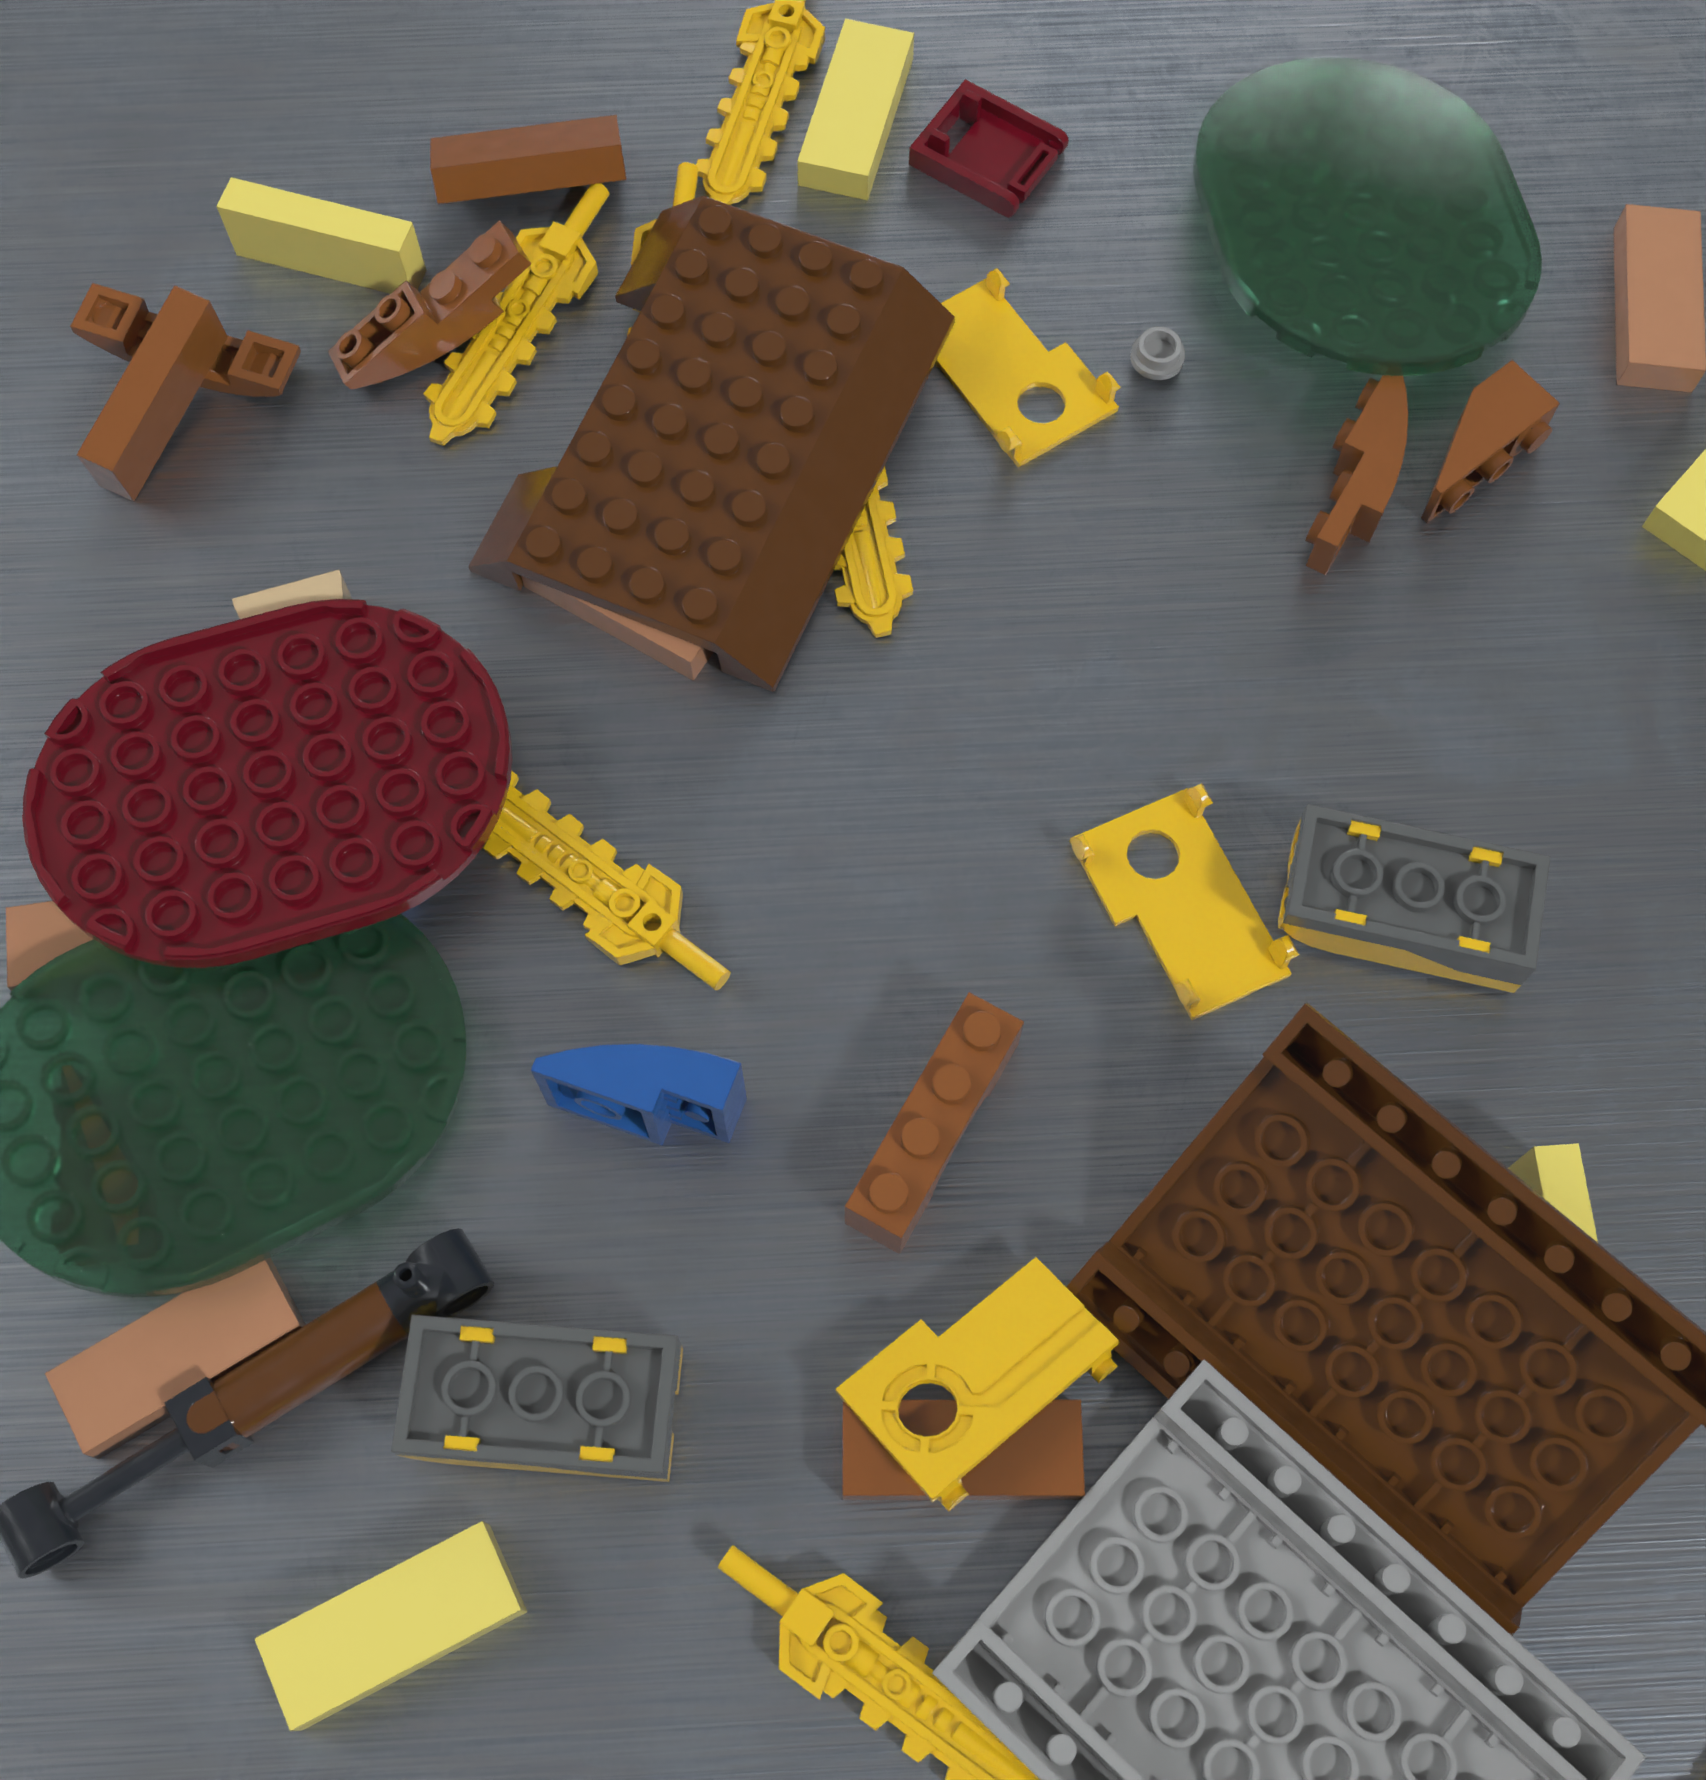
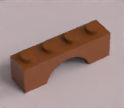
M968 993L846 1203L845 1224L894 1252L901 1253L930 1202L936 1185L964 1131L980 1105L991 1094L1017 1048L1024 1021L976 995Z

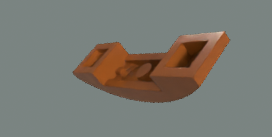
M92 283L70 327L73 333L86 341L130 362L158 314L148 311L144 298ZM247 330L243 340L228 336L200 387L235 395L254 397L281 396L301 353L299 345Z

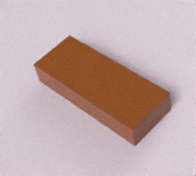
M617 115L430 138V170L438 204L626 180Z
M174 285L76 454L100 487L133 502L136 500L228 338L209 300Z
M901 1400L898 1409L899 1418L904 1427L913 1434L924 1437L935 1436L947 1430L954 1422L958 1410L956 1400ZM1052 1400L961 1478L963 1488L969 1493L963 1500H1081L1085 1496L1081 1400ZM843 1401V1500H930Z

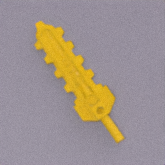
M775 0L774 3L748 8L745 11L737 35L736 47H740V54L748 58L744 68H733L728 77L729 83L734 85L736 90L733 98H721L718 104L717 113L725 117L722 127L710 128L705 138L706 144L714 147L710 159H698L696 163L699 169L698 176L703 178V187L709 198L731 205L740 202L749 193L763 191L766 173L759 169L761 162L774 161L778 146L777 142L770 138L773 131L785 130L789 113L781 108L784 101L796 100L800 88L799 81L792 78L795 71H806L809 63L815 65L825 42V27L805 9L806 0Z
M601 183L590 184L564 225L554 221L550 227L520 230L516 239L531 265L506 287L504 292H500L495 296L504 312L483 330L470 338L471 342L464 353L452 352L444 361L445 367L451 373L443 385L431 383L423 393L424 398L431 403L429 407V418L433 424L429 435L431 442L444 446L453 437L463 436L471 432L475 427L490 428L497 415L490 405L496 396L510 397L517 384L516 379L511 375L517 364H531L537 353L536 347L531 344L537 333L550 334L557 322L556 316L551 313L555 304H569L573 296L580 299L598 275L596 261L582 240V237L609 196L608 189Z
M885 467L834 569L842 570L845 584L834 589L837 606L850 607L853 615L860 622L867 624L875 638L891 635L892 622L902 608V600L913 595L910 575L898 574L895 562L905 558L902 538L889 537L887 530L888 525L896 522L894 503L880 500L878 491L888 486Z
M511 770L507 798L499 820L483 848L484 851L496 860L506 854L515 858L521 863L516 872L517 877L527 884L531 885L539 879L554 888L549 898L550 902L562 911L575 904L588 914L583 923L584 928L589 931L585 934V938L619 966L653 955L658 958L665 952L715 991L719 990L727 982L731 972L680 934L679 926L683 900L681 886L650 864L647 865L645 870L638 864L623 870L613 862L617 855V850L604 839L592 845L587 843L580 837L584 829L580 821L571 814L559 820L548 813L551 805L550 799L538 789L527 795L522 794L515 788L519 780L518 775Z
M732 1545L717 1568L782 1616V1619L779 1621V1670L820 1700L824 1691L834 1699L846 1689L863 1702L859 1719L875 1731L885 1722L889 1721L906 1734L901 1748L904 1753L918 1763L931 1753L948 1766L944 1780H1039L932 1674L934 1670L925 1664L929 1650L927 1646L913 1636L900 1646L883 1633L887 1617L877 1609L884 1603L846 1574L842 1573L802 1588L797 1593L736 1546Z

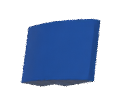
M618 1044L570 1049L536 1058L531 1068V1072L547 1105L663 1146L671 1123L730 1143L747 1100L740 1062L709 1053L671 1046Z

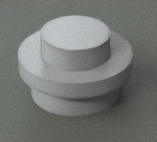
M1160 326L1152 327L1144 331L1134 341L1130 355L1131 363L1139 374L1148 379H1169L1182 369L1185 360V348L1180 337L1173 330Z

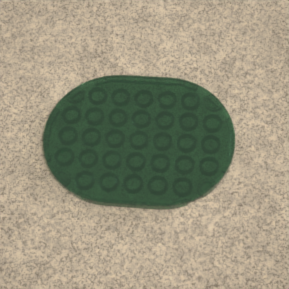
M1340 57L1308 58L1280 63L1245 77L1224 92L1211 106L1205 116L1195 147L1193 177L1219 268L1226 285L1243 310L1251 317L1256 315L1277 332V340L1311 358L1317 353L1333 360L1347 363L1345 369L1390 376L1423 375L1457 368L1481 358L1483 351L1493 347L1500 341H1506L1524 320L1537 292L1541 277L1542 256L1540 242L1499 140L1479 114L1449 90L1413 72L1375 61Z
M399 914L372 925L252 960L224 966L177 968L151 964L115 952L93 939L57 956L34 971L9 993L11 998L0 1009V1240L16 1256L34 1269L56 1281L75 1288L111 1296L157 1297L188 1292L236 1275L361 1213L383 1200L413 1175L435 1149L450 1123L463 1086L467 1044L463 1009L456 985L448 967L436 948L404 915Z

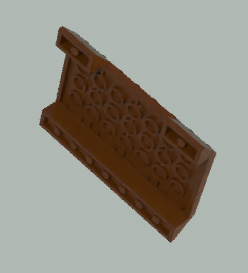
M700 196L665 209L659 214L615 295L617 303L641 312L560 463L555 467L518 474L468 567L472 573L521 591L524 585L521 577L524 576L718 654L722 672L774 692L955 324V316L902 266L715 199Z

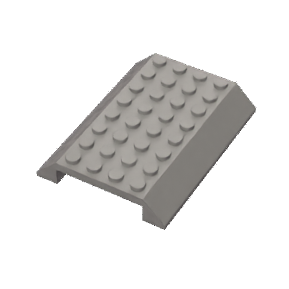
M1205 1360L1199 1364L932 1672L1039 1780H1630L1646 1758L1644 1754Z

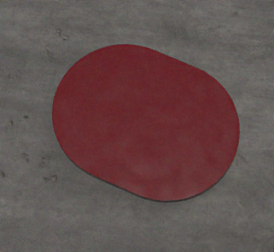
M331 599L311 601L163 640L135 651L101 671L100 673L103 677L91 685L78 699H70L44 733L47 739L37 758L34 769H29L23 795L22 821L29 858L40 883L60 910L90 938L127 957L156 965L177 968H205L230 965L378 923L421 904L442 890L476 857L499 820L511 780V734L503 703L487 670L469 648H464L458 641L441 630L440 625L406 609L396 611L367 605L366 600Z

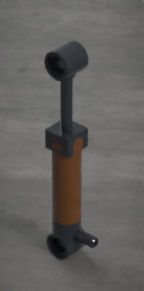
M451 1229L429 1239L409 1255L406 1262L399 1264L394 1271L215 1381L205 1377L164 1402L177 1428L69 1495L63 1497L54 1482H44L27 1488L1 1503L0 1540L18 1577L23 1579L38 1575L74 1555L84 1544L77 1529L79 1527V1519L188 1451L194 1461L214 1468L254 1443L251 1435L408 1338L412 1315L448 1318L468 1309L484 1298L494 1287V1282L463 1229Z

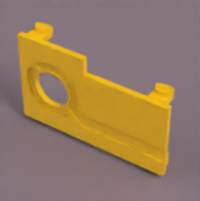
M995 268L987 274L986 279L941 303L955 316V324L935 363L996 439L1001 449L1007 453L1019 468L1118 412L1119 406L1114 399L1116 391L1121 387L1108 371L1099 375L1096 379L1066 342L1048 352L1004 298L1005 288L1010 283L999 269ZM1034 387H1046L1054 390L1061 396L1065 409L1062 415L1054 421L1036 423L1028 420L1021 414L1018 408L1020 395Z
M1202 783L1189 789H1183L1071 837L1069 840L1074 854L1083 866L1114 926L1137 918L1191 1020L1290 977L1292 973L1288 964L1291 959L1299 956L1288 934L1273 941L1207 824L1203 812L1205 807L1213 804V801ZM1148 833L1159 834L1169 839L1176 847L1178 853L1177 867L1166 877L1158 879L1146 878L1138 874L1129 864L1127 849L1132 840Z
M1035 1257L939 1337L920 1319L835 1390L932 1502L938 1499L950 1511L969 1495L962 1486L961 1478L1086 1371L1100 1383L1118 1367L1111 1359V1350L1119 1344V1340ZM932 1383L943 1386L952 1393L957 1402L958 1410L954 1422L947 1430L935 1436L924 1437L913 1434L904 1427L899 1418L898 1409L901 1399L910 1389L920 1384Z

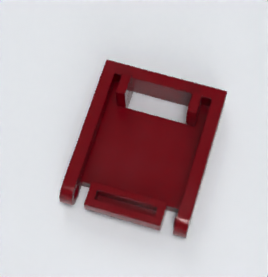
M965 79L909 147V165L1005 217H1012L1019 209V204L1027 199L1057 161L1058 155L1062 154L1067 148L1069 138L1062 129ZM958 119L972 125L949 154L950 136L946 135Z

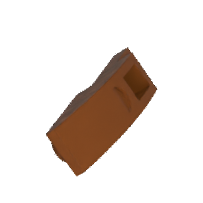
M499 220L485 234L477 237L471 246L445 270L436 274L423 290L419 292L409 282L404 281L395 291L385 296L374 310L352 330L344 333L338 342L328 350L343 383L353 390L406 374L457 348L499 317L504 311L495 296L531 265L513 233Z
M1390 361L1380 381L1369 378L1355 408L1362 411L1357 421L1350 418L1345 420L1332 446L1333 449L1341 452L1333 470V474L1339 476L1329 496V499L1335 501L1336 504L1330 514L1320 510L1305 541L1314 545L1306 566L1324 575L1328 573L1349 534L1370 543L1393 493L1401 470L1407 442L1408 404L1401 365Z

